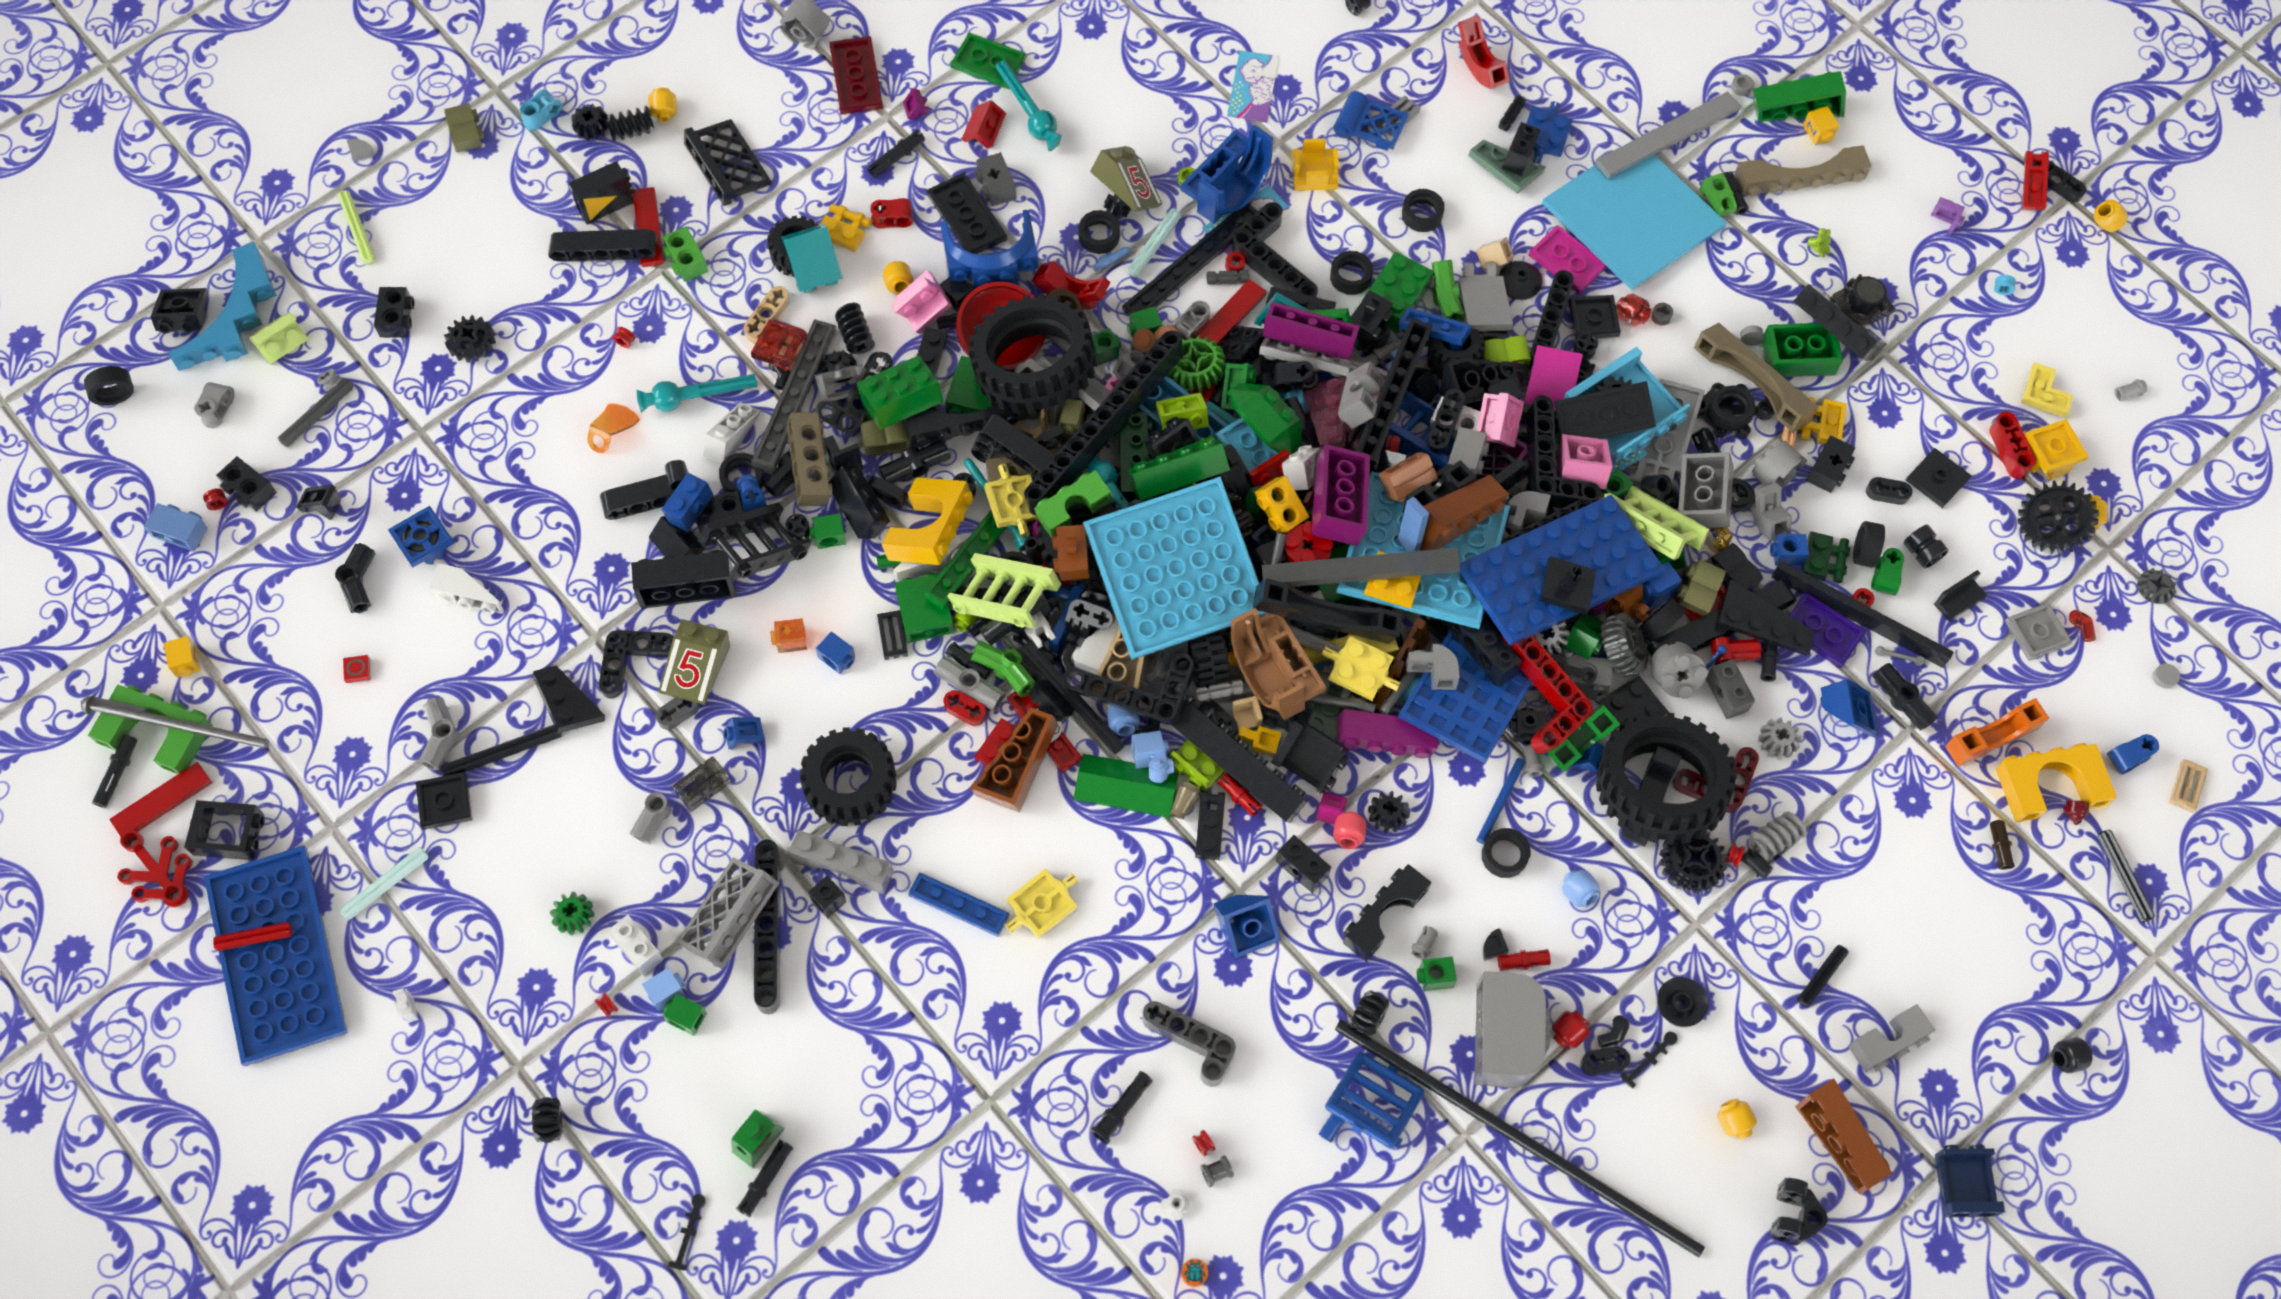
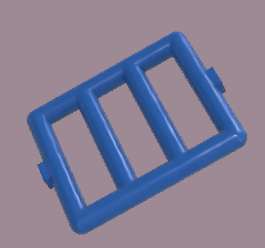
M1359 1052L1329 1097L1325 1108L1330 1113L1352 1125L1351 1129L1358 1134L1363 1132L1384 1146L1392 1148L1424 1096V1090L1397 1073L1399 1070L1390 1065L1386 1067L1365 1053ZM1361 1066L1368 1067L1411 1093L1412 1095L1408 1102L1359 1073L1358 1071ZM1354 1081L1402 1110L1400 1116L1397 1118L1349 1089V1085ZM1341 1098L1347 1099L1393 1127L1388 1135L1339 1106L1338 1103Z

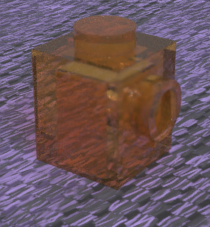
M803 618L774 621V630L770 631L771 643L777 646L778 653L807 650L806 629Z

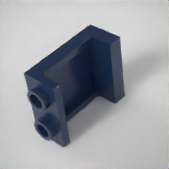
M1982 1144L1968 1146L1969 1149H1959V1145L1943 1146V1149L1934 1154L1944 1218L1997 1217L2005 1212L2004 1201H1997L1991 1165V1156L1995 1154L1994 1148H1985V1145Z

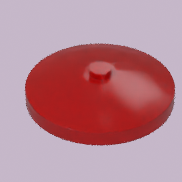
M991 282L974 289L962 302L956 318V335L964 353L969 357L968 347H971L969 343L970 336L975 335L974 328L977 324H983V316L987 313L989 315L995 312L994 308L998 305L1001 307L1008 305V301L1014 299L1016 302L1023 300V296L1030 295V298L1035 297L1026 289L1009 282ZM1046 335L1031 336L1015 342L999 356L996 364L1005 366V371H1014L1020 363H1024L1029 358L1034 359L1043 346Z

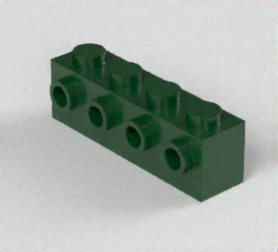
M1134 412L1120 428L1121 493L1128 503L1139 499L1136 497L1128 469L1133 468V465L1138 462L1150 461L1148 457L1150 454L1144 445L1148 441L1147 436L1152 432V421L1147 420V412Z

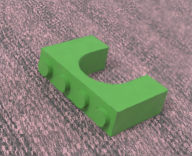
M117 684L109 698L111 701L147 708V713L170 717L184 722L191 720L193 723L213 727L206 719L207 715L196 709L190 712L185 710V706L175 701H172L170 704L166 703L162 697L150 693L149 696L142 694V690L132 685L124 687ZM100 713L87 736L96 744L116 751L123 735H129L132 728L140 721ZM168 728V734L153 761L162 769L179 774L190 766L207 736Z

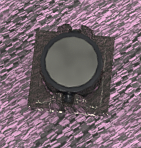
M1861 274L1856 279L1851 278L1842 290L1832 295V298L1836 300L1837 306L1864 328L1894 313L1896 309L1886 297L1887 289L1884 283L1877 278L1863 277Z

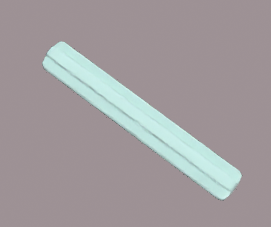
M1172 208L1128 267L1129 275L1134 278L1139 276L1181 218L1179 210Z
M418 847L339 909L340 913L346 920L353 918L428 859L427 853L421 847Z

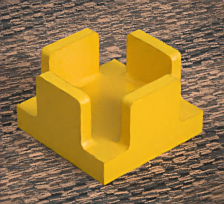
M1324 138L1304 139L1303 149L1292 150L1294 191L1338 190V149H1325L1326 140Z
M2067 419L2028 431L2024 434L2036 459L2031 472H2038L2042 468L2044 474H2048L2049 480L2068 474L2076 464L2085 462L2089 458Z

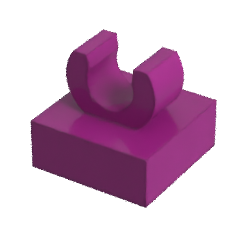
M912 88L903 101L908 119L916 120L919 114L926 115L930 110L929 106H925L927 98L921 96L920 89Z

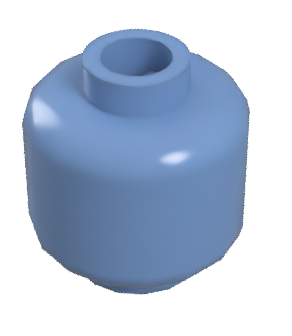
M1119 699V700H1116V701H1117V702H1122V701H1124L1125 699ZM1113 706L1108 707L1107 719L1109 728L1115 734L1129 736L1139 727V715Z

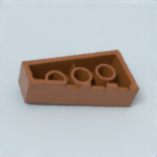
M1488 475L1423 506L1429 512V517L1420 551L1440 549L1455 538H1458L1461 534L1475 527L1476 524L1486 520L1490 515L1498 514L1504 509L1509 493L1491 475Z
M1030 708L1013 730L1012 736L1000 747L999 753L983 769L979 779L970 786L973 794L1020 813L1057 729L1058 723L1054 716Z
M1834 1078L1810 1093L1795 1106L1859 1195L1892 1174L1889 1163L1880 1154Z

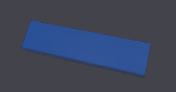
M919 872L908 893V896L997 937H999L1010 916L1009 912Z

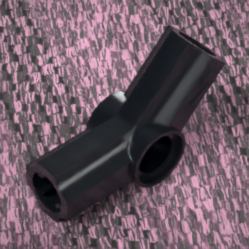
M362 543L354 545L345 563L339 566L335 572V578L340 584L350 612L359 614L367 611L371 606L362 578L376 554L373 549Z

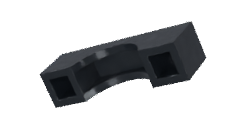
M1409 864L1403 870L1398 868L1390 878L1393 882L1388 887L1383 886L1375 895L1377 900L1371 906L1368 903L1359 914L1361 919L1356 924L1351 922L1344 931L1346 936L1343 944L1366 963L1380 948L1385 938L1380 928L1379 919L1381 914L1393 906L1414 908L1431 886L1432 882Z

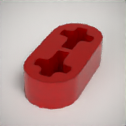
M952 690L945 694L943 703L945 710L949 714L971 726H979L985 721L986 710L980 702L957 690ZM957 698L959 701V705L954 704L952 707L950 705V700L955 701ZM976 710H979L980 716H974V718H971L970 711L975 712Z

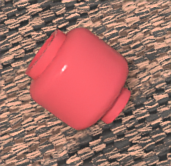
M1353 811L1337 816L1333 830V838L1336 843L1344 849H1355L1362 845L1367 828L1365 819Z

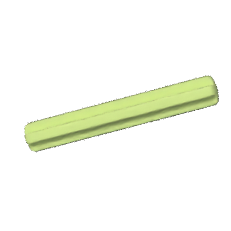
M347 190L340 192L338 197L364 264L372 263L375 261V257L352 196Z

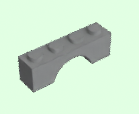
M801 830L797 831L788 851L791 861L813 870L823 868L838 872L851 878L861 887L881 894H885L894 873L891 862Z

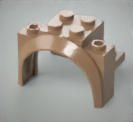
M1253 608L1231 620L1232 647L1247 684L1258 700L1266 707L1278 711L1283 720L1305 710V702L1326 691L1324 682L1282 616L1268 613L1260 617L1256 608Z

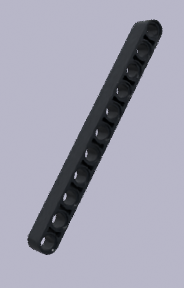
M1167 331L1155 342L1028 485L1024 495L1028 510L1032 515H1036L1035 507L1041 500L1053 497L1062 487L1070 486L1181 360L1184 355V349L1179 332Z

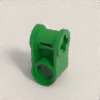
M1888 548L1879 558L1875 566L1871 590L1893 596L1898 593L1904 562V555L1899 549Z

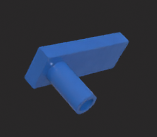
M1409 307L1399 321V328L1407 330L1411 318L1432 325L1429 337L1449 342V350L1456 352L1463 351V343L1471 333L1470 324Z
M1081 582L1078 583V586H1074L1073 589L1061 585L1058 591L1051 590L1048 595L1066 601L1053 630L1056 638L1048 640L1050 651L1058 654L1062 643L1066 641L1069 634L1066 631L1065 624L1069 605L1086 591L1084 584Z
M1341 1098L1338 1103L1339 1106L1388 1135L1390 1133L1388 1129ZM1331 1113L1318 1135L1331 1143L1345 1121ZM1399 1137L1392 1148L1397 1150L1403 1139Z

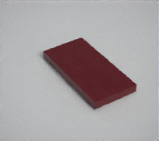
M871 36L829 42L840 114L883 109Z

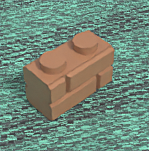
M1418 452L1379 473L1389 499L1404 502L1407 495L1424 484L1430 488L1431 483L1438 479L1428 454Z

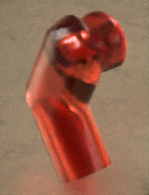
M2072 610L2069 613V621L2072 625L2082 630L2084 642L2095 641L2096 635L2092 618L2080 610Z

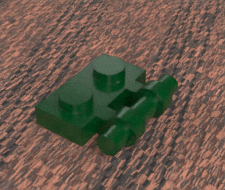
M1810 531L1807 538L1809 556L1803 564L1802 572L1822 581H1825L1827 574L1834 575V582L1842 583L1843 577L1847 573L1846 558L1850 555L1849 540L1841 538L1839 545L1836 546L1832 545L1833 536ZM1830 556L1837 557L1836 564L1829 563Z

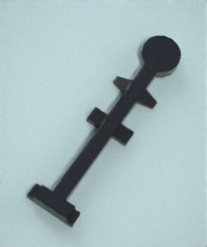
M1667 1032L1663 1037L1664 1042L1662 1044L1655 1042L1654 1044L1657 1049L1651 1054L1646 1051L1643 1054L1646 1059L1629 1076L1623 1072L1620 1075L1621 1079L1633 1089L1636 1084L1632 1080L1650 1062L1655 1066L1658 1063L1655 1057L1660 1052L1665 1055L1668 1053L1665 1047L1667 1045L1672 1046L1677 1042L1678 1037L1676 1033Z
M701 1194L694 1195L691 1200L694 1207L692 1213L685 1214L690 1219L687 1228L681 1227L680 1233L685 1235L676 1262L669 1261L668 1267L686 1271L687 1265H683L682 1261L690 1237H696L697 1231L693 1230L695 1221L702 1218L698 1215L699 1209L703 1208L706 1204V1199Z

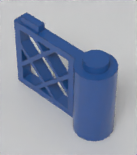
M1352 91L1344 103L1333 126V130L1340 138L1354 136L1376 144L1377 148L1386 151L1389 149L1393 150L1408 120L1409 113L1370 101L1363 93ZM1374 109L1379 111L1381 115L1371 118L1369 111ZM1397 117L1402 120L1400 123L1392 125L1389 118ZM1384 120L1387 127L1378 130L1375 123ZM1371 125L1373 132L1370 133L1360 131L1362 127ZM1391 132L1393 136L1392 141L1383 139L1381 134Z

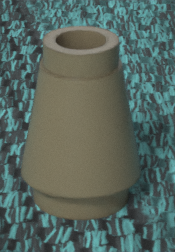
M1183 781L1182 785L1178 786L1170 814L1184 820L1185 816L1200 798L1199 793L1201 789Z

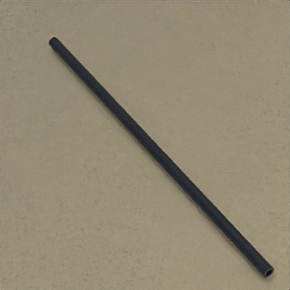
M1342 1019L1338 1022L1334 1030L1691 1254L1698 1258L1701 1256L1705 1249V1246L1379 1042L1357 1031L1356 1028Z

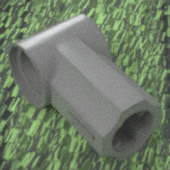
M659 792L651 793L646 797L645 807L630 832L631 836L645 844L651 843L663 820L668 818L672 811L669 801ZM659 802L664 803L660 810H653L655 804Z

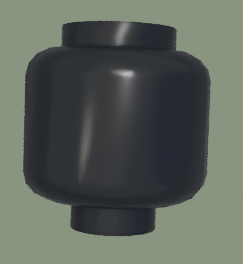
M2074 1037L2058 1041L2054 1045L2052 1061L2062 1072L2070 1074L2088 1069L2093 1061V1053L2086 1041L2082 1038Z

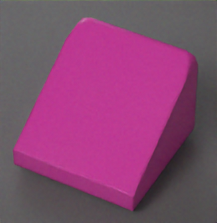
M1325 791L1316 819L1334 825L1337 816L1344 812L1348 798Z

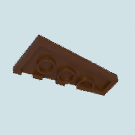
M1417 617L1388 673V677L1400 682L1406 673L1408 653L1423 650L1430 641L1426 621ZM1383 685L1380 691L1376 693L1373 701H1371V703L1376 704L1374 713L1381 714L1379 709L1393 689Z

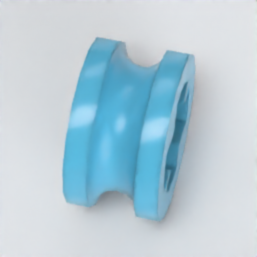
M2011 275L1996 277L1994 291L1999 295L2014 293L2016 279Z

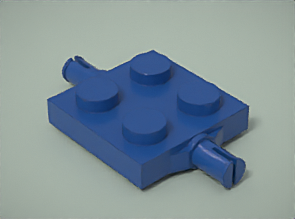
M1555 101L1550 103L1549 110L1532 106L1526 122L1528 125L1541 129L1533 148L1535 154L1532 161L1535 163L1538 157L1537 164L1541 163L1543 154L1561 157L1573 121L1571 118L1557 114L1560 104L1556 102L1554 107Z

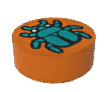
M1200 1259L1186 1261L1181 1270L1183 1282L1193 1288L1202 1286L1208 1277L1206 1264Z

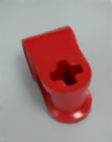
M909 199L875 200L870 206L872 225L876 228H906L913 224L912 203Z

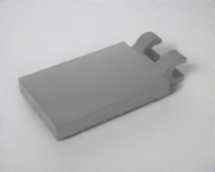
M1486 262L1487 270L1484 271V274L1474 275L1473 263H1464L1465 271L1462 272L1463 277L1458 280V287L1465 314V323L1470 324L1472 329H1477L1479 332L1512 330L1513 321L1503 276H1496L1495 262Z

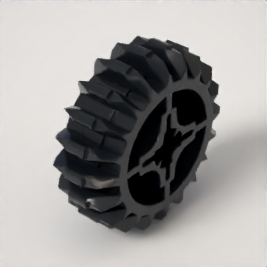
M1710 831L1706 832L1705 837L1701 839L1692 836L1689 843L1683 844L1681 839L1675 840L1673 845L1665 844V841L1662 844L1664 849H1661L1659 852V856L1662 857L1659 865L1665 866L1662 874L1670 875L1668 883L1674 880L1677 882L1676 889L1683 885L1685 886L1686 893L1690 892L1692 888L1696 894L1700 893L1701 889L1706 892L1710 890L1711 886L1716 887L1719 880H1722L1725 876L1723 871L1727 869V864L1724 863L1727 860V855L1722 854L1724 846L1716 845L1719 841L1718 838L1713 840L1709 838L1711 835ZM1675 850L1679 853L1678 857L1682 862L1680 867L1676 862ZM1706 854H1708L1710 858L1711 869L1708 867L1709 864L1705 860ZM1697 856H1699V858L1697 859V861H1695V862H1690V863L1687 865V863L1689 862V860H1691V858H1694V859H1695ZM1688 872L1694 873L1697 876L1690 875Z

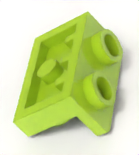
M1201 393L1156 401V410L1162 422V430L1167 427L1165 423L1173 417L1188 419L1194 430L1209 426L1207 406Z
M1189 740L1176 752L1172 751L1169 755V759L1172 758L1174 771L1178 774L1182 773L1188 778L1189 783L1203 791H1208L1225 773L1224 769Z

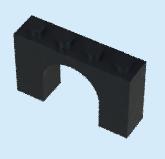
M1807 284L1793 301L1863 360L1872 361L1887 345L1871 329L1864 328L1834 304L1836 300L1818 286Z

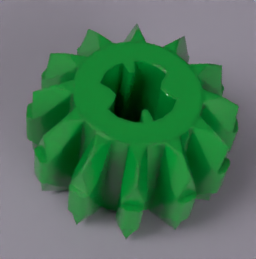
M573 891L569 898L562 894V901H554L553 905L556 909L550 910V915L554 917L551 921L552 924L558 926L560 933L567 931L569 935L573 936L575 929L583 933L584 929L582 926H591L592 923L589 918L595 917L594 911L590 910L593 907L592 902L586 901L587 897L584 894L577 897V894Z

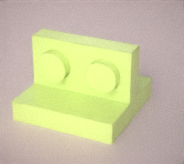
M291 312L282 315L248 337L269 364H272L309 340Z

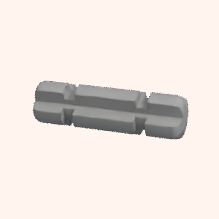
M1240 679L1233 680L1232 683L1227 681L1211 684L1208 688L1206 686L1196 688L1198 701L1208 700V697L1215 699L1231 696L1230 693L1236 695L1244 692L1243 682Z

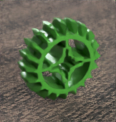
M1189 335L1188 340L1182 339L1183 357L1167 376L1184 390L1189 388L1191 393L1194 389H1198L1201 392L1204 387L1210 390L1211 384L1217 385L1218 379H1222L1223 372L1226 369L1225 355L1221 346H1217L1216 341L1210 342L1208 337L1202 340L1199 335L1196 339H1192Z

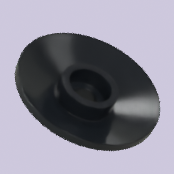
M1524 261L1510 262L1499 273V276L1504 278L1507 296L1513 299H1530L1537 295L1542 287L1543 280L1539 270L1532 264Z
M1675 977L1666 981L1659 989L1657 1006L1661 1015L1669 1023L1678 1027H1691L1698 1024L1705 1017L1708 1011V998L1704 989L1696 981L1686 977ZM1682 1001L1684 1008H1679L1676 1002Z

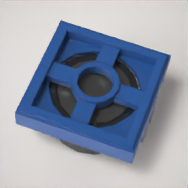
M430 505L388 529L412 568L422 562L433 565L434 559H443L444 549L455 544Z

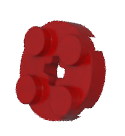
M1307 521L1304 524L1295 526L1287 533L1284 554L1289 562L1329 559L1333 542L1330 539L1313 536L1312 522ZM1304 543L1312 544L1313 550L1309 548L1303 549Z

